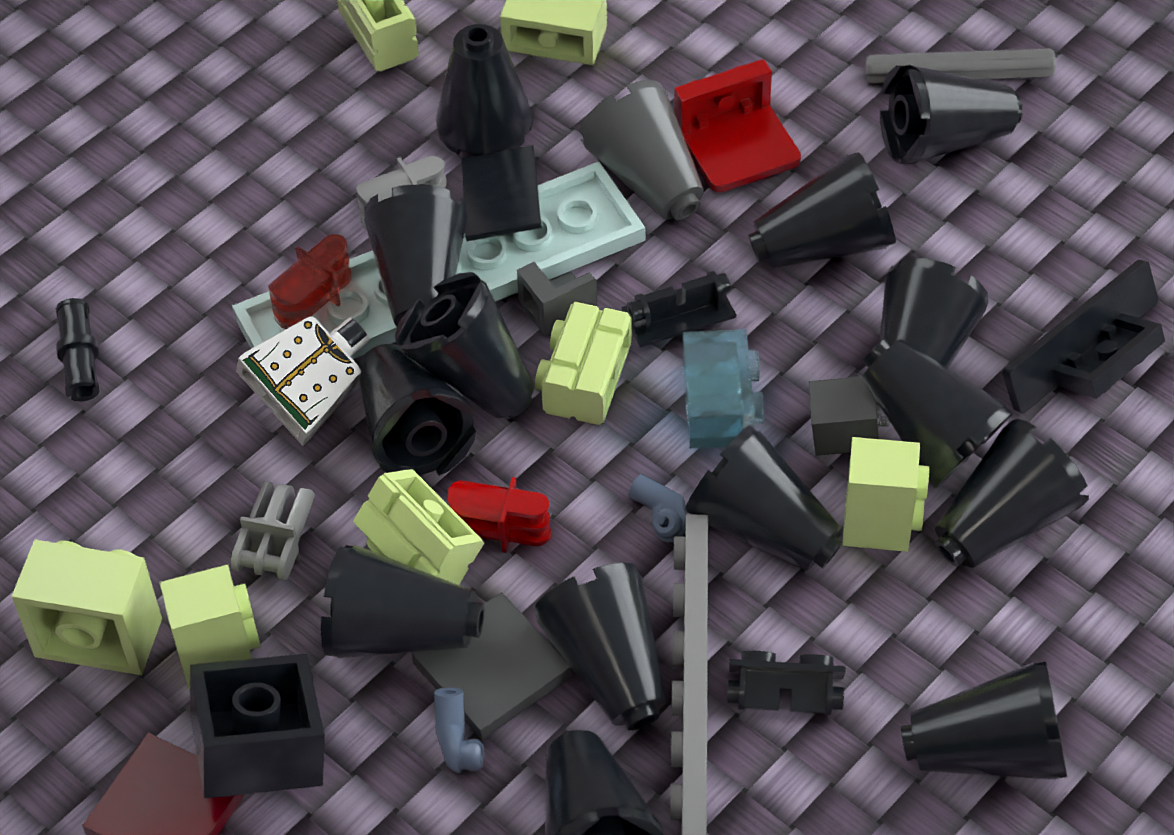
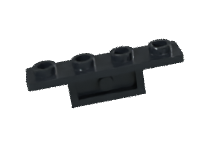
M1140 259L1135 261L1003 369L1002 374L1014 411L1025 413L1057 386L1097 399L1165 342L1161 324L1140 318L1158 303V295L1148 261Z

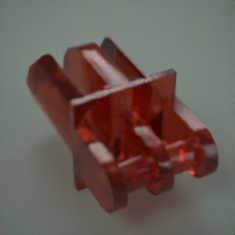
M339 234L328 235L308 252L297 246L295 248L297 261L268 285L274 318L281 328L288 329L305 318L314 315L328 301H331L338 307L341 305L339 291L349 284L352 279V272L348 267L350 259L346 252L348 248L347 241L343 236Z

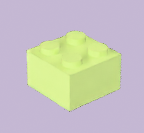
M34 539L11 596L34 657L136 675L143 674L162 621L144 557H138L125 550H112L108 552L84 548L70 541L53 543Z

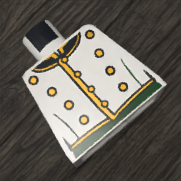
M310 316L242 354L238 358L236 372L297 441L304 446L358 383L361 370L351 357L370 340L364 329L351 317L346 319L331 333H328L316 318Z

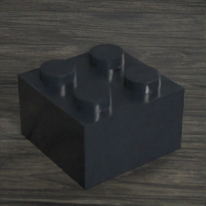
M307 654L190 665V716L204 799L323 786L325 734Z

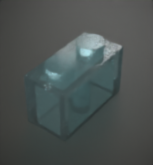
M746 329L683 332L682 365L689 449L726 447L748 425L754 428V424H764L762 392H753L752 382H759L760 377L758 350H748Z

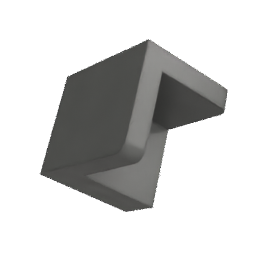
M535 262L517 269L519 303L544 336L552 333L557 319L565 321L570 305L574 302L597 306V280L590 272L578 278L573 273L568 272L550 281Z
M862 376L809 381L811 425L816 456L851 453L852 437L879 439L875 397Z

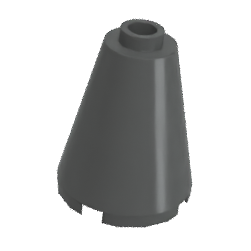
M648 79L631 83L626 86L630 94L617 101L611 94L589 112L580 126L579 132L584 138L580 140L588 152L663 219L675 218L677 221L686 219L699 209L701 205L699 200L703 196L704 189L668 94L662 85L654 80Z

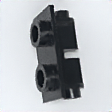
M715 271L708 272L707 276L682 283V288L674 290L671 286L645 295L642 293L636 294L634 301L628 302L626 306L621 307L623 312H627L631 316L632 332L640 348L736 318V313L726 296L727 293L731 292L729 279L725 273L717 275Z
M742 651L741 660L729 659V672L740 673V681L728 680L727 703L739 704L738 710L779 711L780 690H791L790 712L831 715L832 710H843L844 687L833 686V679H843L846 666L833 665L834 657L828 655L802 654L799 655V663L776 662V654L772 652Z

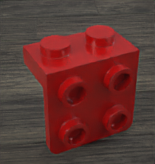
M764 59L737 66L674 88V113L688 150L707 184L714 192H725L796 168L801 163V152L770 106L772 71Z

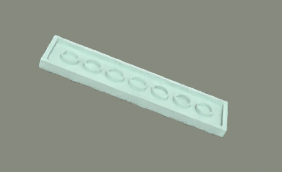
M598 161L538 185L542 228L467 242L464 234L456 274L467 272L477 274L487 284L494 300L498 301L518 292L517 269L535 262L546 277L552 279L645 241V226ZM373 250L232 306L234 318L251 349L310 316L316 318L328 333H331L349 317L359 323L370 341L351 357L352 359L366 354L376 346L396 342L395 333L397 326H395Z

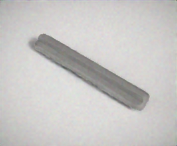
M1050 48L878 54L866 57L865 77L870 84L884 83L889 71L896 65H914L979 80L1045 78L1054 75L1056 59L1054 51Z

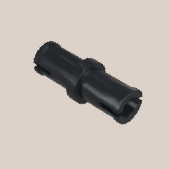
M69 298L61 301L56 306L60 340L56 344L57 358L64 366L66 396H71L73 401L82 402L95 398L100 392L94 361L99 351L97 340L91 336L89 304L87 302L84 303L83 299Z

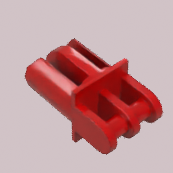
M516 477L511 478L509 488L460 480L452 483L448 489V506L480 538L501 541L502 553H507L509 542L541 546L546 544L551 538L548 498L538 492L517 489Z

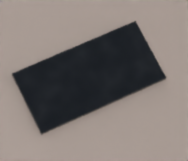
M533 145L461 158L463 200L466 202L468 215L465 229L466 242L542 228Z

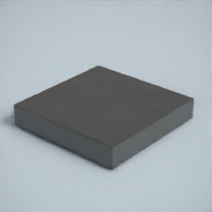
M502 592L484 604L485 615L481 635L479 638L471 637L466 648L412 653L413 664L436 690L451 687L463 690L464 721L481 740L572 677V669L564 658Z

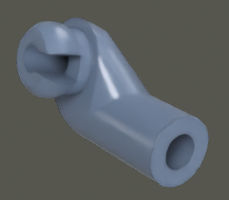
M644 474L637 476L629 490V497L652 510V528L656 536L662 541L674 542V536H683L686 531L687 511L685 510L684 497Z
M452 687L436 690L434 692L435 730L446 766L459 774H462L463 770L478 771L484 762V746L477 739L465 740L463 690Z

